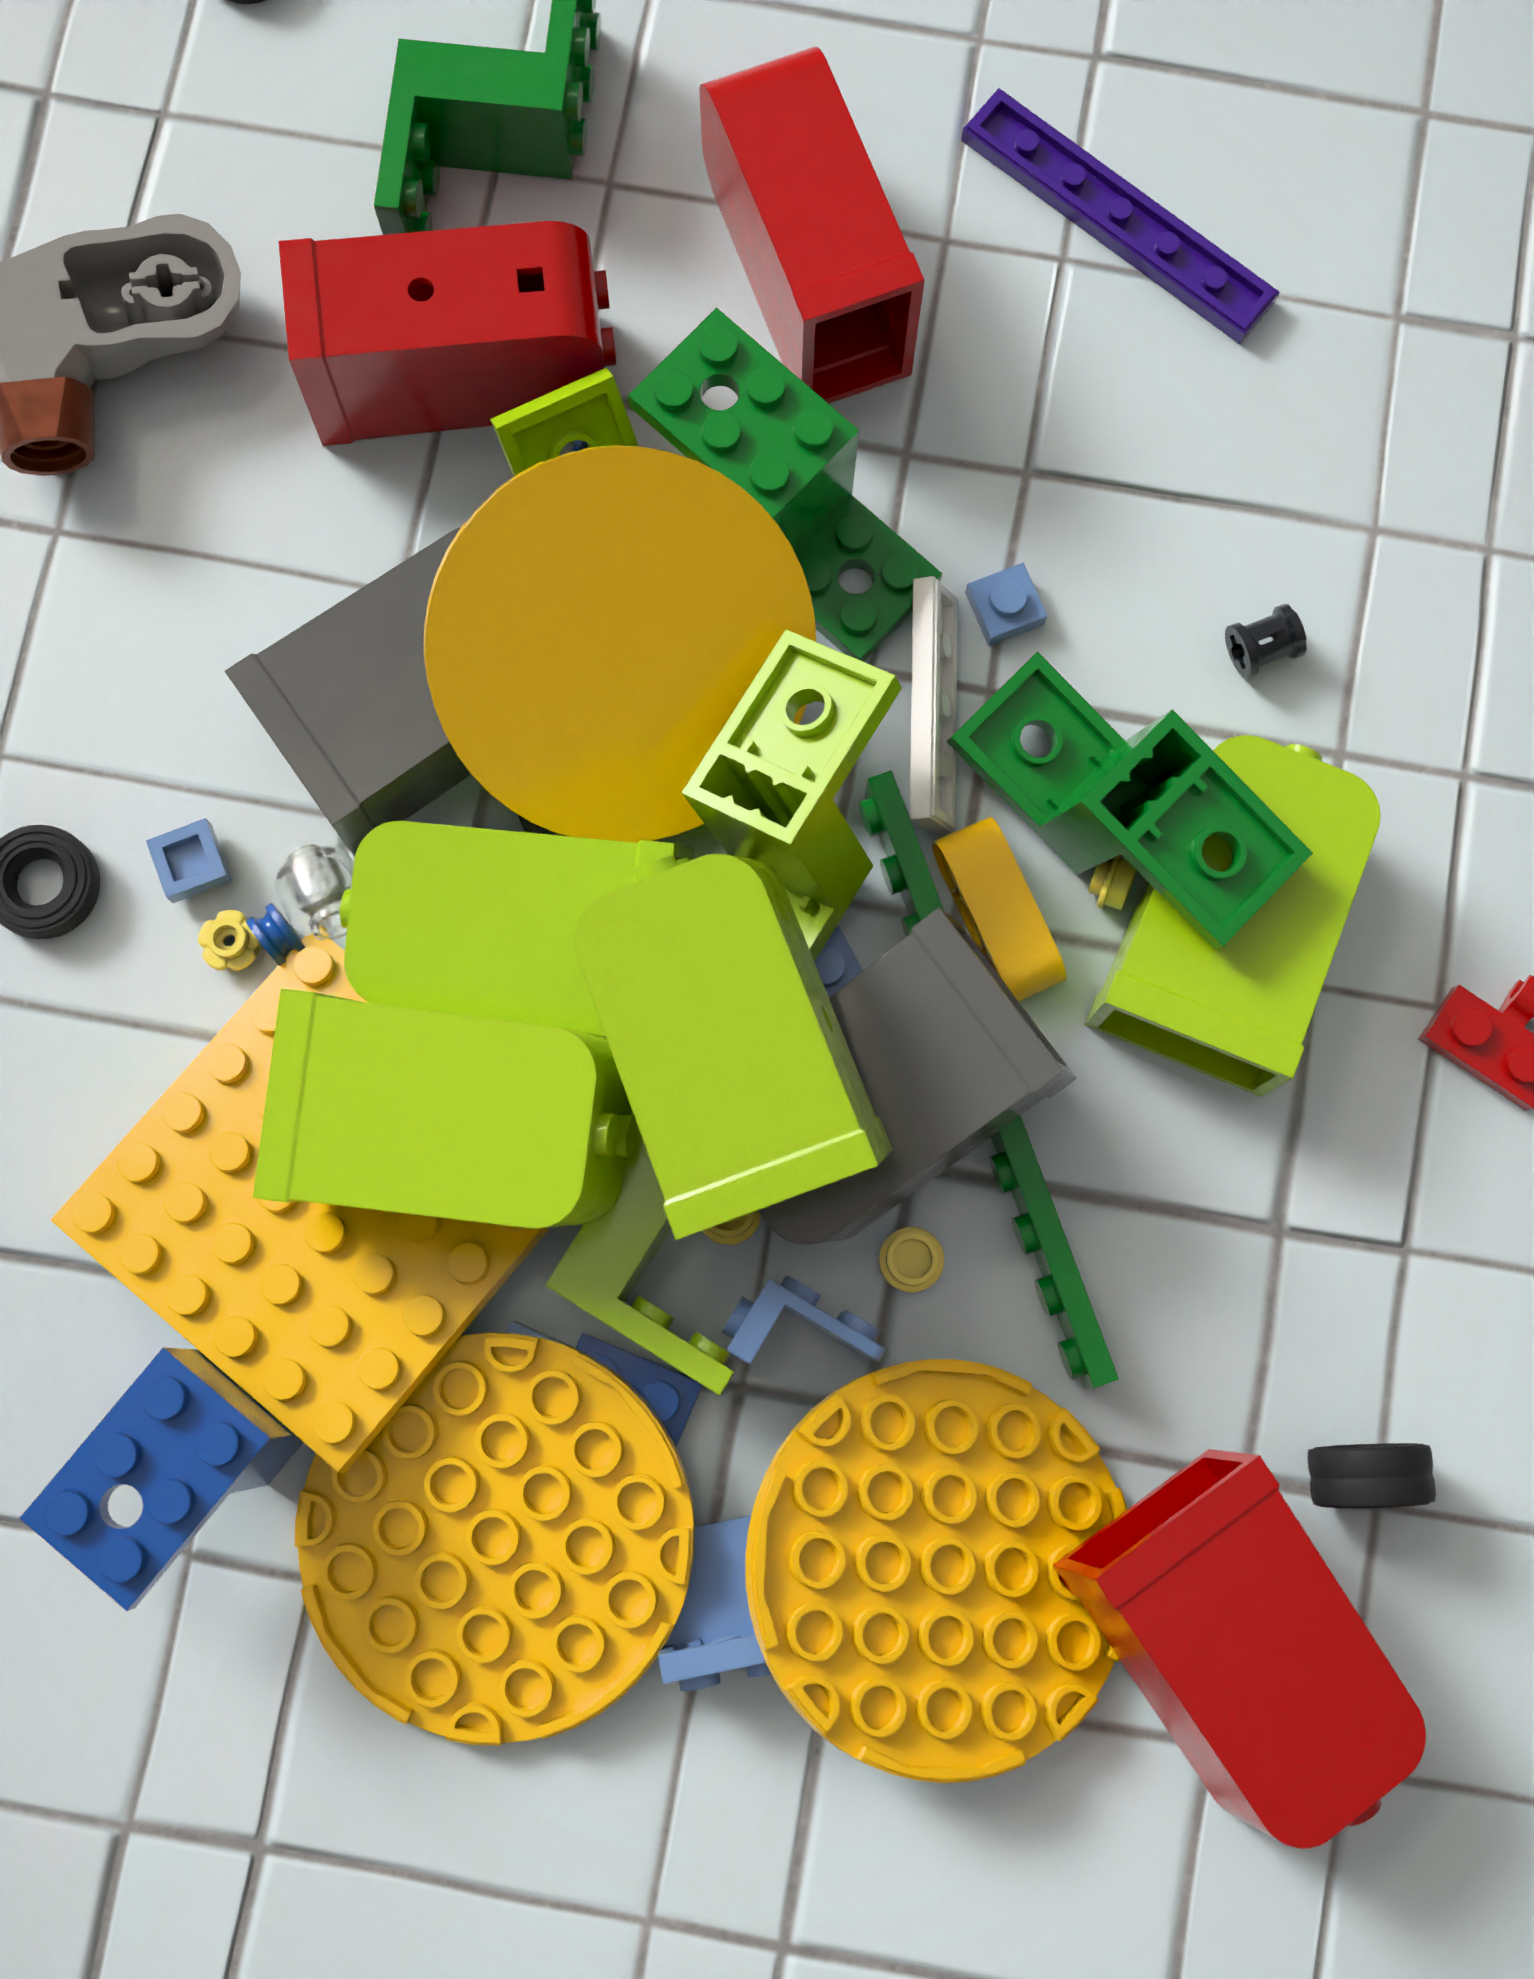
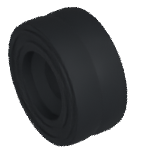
M1420 1443L1321 1446L1308 1450V1470L1311 1476L1310 1492L1313 1505L1325 1508H1391L1419 1506L1435 1502L1436 1487L1432 1474L1433 1457L1429 1445Z

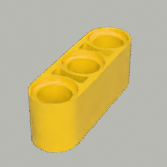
M988 817L932 841L936 863L971 939L1017 1000L1021 1001L1065 982L1067 979L1066 969L1059 950L1007 840L995 819Z

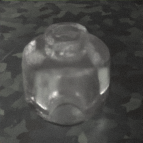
M314 844L299 847L288 856L276 874L274 887L291 927L301 935L314 936L318 940L327 941L329 939L341 938L347 934V928H343L340 923V904L344 891L351 889L354 863L351 857L341 848Z

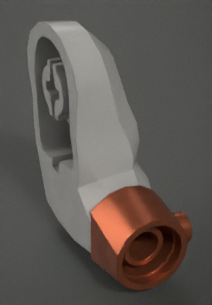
M183 214L155 216L133 226L88 230L64 235L0 262V456L2 462L9 469L23 474L50 476L71 473L86 467L94 460L95 454L94 393L91 391L95 380L113 379L133 372L150 360L201 349L227 332L239 310L241 272L231 245L209 223Z

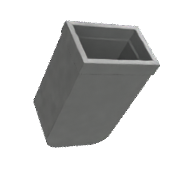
M461 527L441 537L258 654H249L224 671L354 857L361 841L371 830L387 822L406 820L471 775L457 756L442 729L428 687L424 661V625L429 596L435 575L445 552Z
M940 907L912 927L911 934L829 998L874 1113L881 1118L892 1151L876 1167L759 1209L758 1212L778 1236L792 1243L806 1245L851 1238L1044 1098L1053 1097L1077 1079L961 924Z

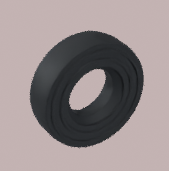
M48 825L20 827L1 837L0 924L17 935L32 939L59 937L71 932L82 924L92 912L100 891L99 870L89 849L69 832ZM39 859L55 861L63 873V886L59 894L46 904L31 905L25 903L17 889L18 877L23 868Z

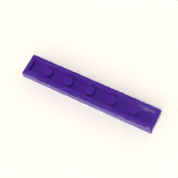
M1000 88L994 92L963 128L962 142L1238 344L1244 341L1276 302L1280 291Z

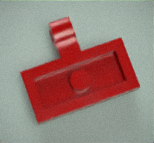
M1529 975L1524 982L1518 980L1509 991L1499 1010L1461 985L1452 987L1418 1040L1525 1111L1534 1109V1033L1525 1028L1530 1019L1534 1017V976Z

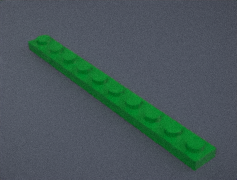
M892 770L868 778L865 790L866 799L859 801V810L868 835L870 837L879 835L887 855L886 858L880 859L882 874L890 894L901 893L909 914L901 918L905 937L911 934L912 927L938 907L943 911L944 909ZM1019 1116L991 1137L997 1152L996 1155L989 1157L992 1173L1002 1193L1011 1191L1020 1214L1012 1218L1016 1238L1025 1255L1034 1252L1042 1274L1041 1278L1034 1280L1040 1303L1048 1317L1057 1314L1066 1339L1057 1343L1065 1370L1071 1380L1080 1377L1084 1388H1097L1119 1380L1023 1120Z

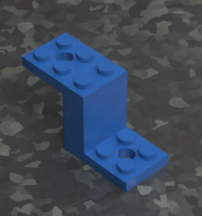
M163 1347L19 1519L123 1609L129 1611L138 1606L230 1493L268 1486L303 1444V1441L198 1349ZM121 1485H129L136 1489L143 1502L141 1516L130 1527L117 1524L111 1518L108 1510L111 1494Z

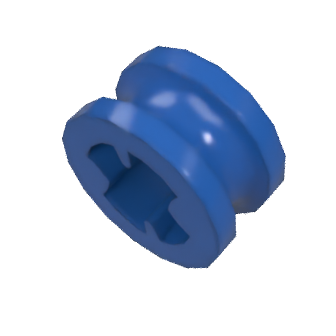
M270 903L265 907L266 914L263 918L255 919L251 917L245 922L264 949L280 966L286 962L285 957L289 951L297 950L300 952L306 947L277 907Z

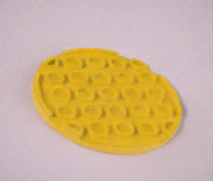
M612 445L589 447L539 462L517 474L497 488L459 529L445 552L435 575L428 600L424 625L426 678L442 729L457 756L471 775L493 797L511 811L538 826L565 836L634 843L640 840L653 841L677 835L704 824L682 795V791L785 629L816 642L815 615L803 569L791 544L778 524L762 505L741 486L720 472L696 460L672 452L641 446ZM807 704L803 705L796 712L793 721L795 724H800Z
M487 1332L460 1336L345 1474L337 1472L318 1454H315L304 1489L300 1490L295 1519L294 1546L298 1547L299 1568L303 1588L300 1590L311 1624L327 1654L338 1670L357 1691L377 1708L405 1725L409 1722L423 1730L445 1736L447 1741L470 1745L501 1746L503 1743L528 1741L541 1737L545 1739L573 1729L602 1713L641 1679L671 1635L684 1606L695 1556V1517L687 1474L678 1450L665 1425L650 1404L629 1382L596 1358L567 1344L526 1334Z
M926 1359L881 1368L848 1382L812 1408L792 1429L780 1446L762 1480L748 1527L745 1553V1581L749 1613L756 1640L764 1660L780 1690L796 1712L819 1735L837 1749L864 1764L908 1779L936 1783L970 1782L995 1777L1025 1765L1026 1760L1038 1755L1055 1741H1062L1099 1701L1096 1696L1107 1680L1114 1662H1119L1120 1659L1079 1598L1070 1593L1053 1567V1564L1125 1512L1127 1506L1121 1488L1115 1486L1109 1470L1098 1453L1101 1450L1085 1427L1066 1408L1059 1407L1045 1394L1032 1387V1383L1003 1369L978 1362L957 1359Z

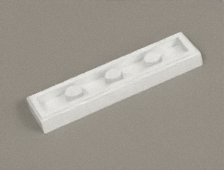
M934 576L913 579L910 820L932 835L953 833V829H955L956 751L946 741L956 732L958 598Z

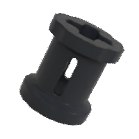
M1289 604L1275 607L1271 616L1243 626L1241 623H1234L1225 629V641L1229 656L1237 671L1246 678L1256 675L1259 671V666L1287 655L1292 659L1304 656L1307 652V638L1303 624L1298 614ZM1268 637L1273 638V641L1263 645L1259 644L1260 640Z

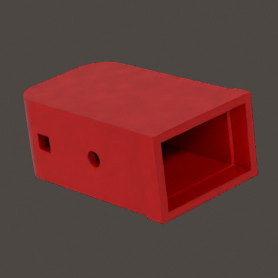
M814 46L701 84L699 96L702 150L708 178L782 364L828 404L911 376L925 279L913 252L909 251L821 49Z
M539 221L314 241L312 238L278 241L289 362L322 446L350 444L355 440L493 426L490 419L604 369L605 366L616 365L613 328H600L598 311L610 309L606 270L594 271L590 238L582 228L574 224L562 221Z
M1208 1449L1053 1564V1567L1070 1593L1079 1598L1219 1806L1285 1845L1301 1849L1314 1848L1328 1842L1345 1827L1357 1826L1371 1819L1381 1808L1380 1799L1416 1769L1423 1756L1426 1744L1424 1719L1410 1693L1279 1492L1280 1485L1262 1457L1254 1454Z

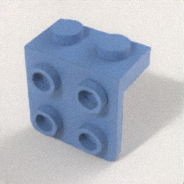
M786 1275L780 1285L768 1279L754 1303L742 1296L722 1330L723 1334L733 1339L727 1351L747 1364H751L782 1309L871 1362H879L886 1349L873 1342L879 1333L877 1328L846 1310L840 1312L837 1319L815 1307L821 1297L820 1294Z
M751 1515L695 1526V1556L684 1606L671 1635L658 1654L663 1684L679 1681L680 1691L704 1689L721 1683L719 1672L746 1667L748 1677L771 1675L756 1640L747 1599L745 1553Z

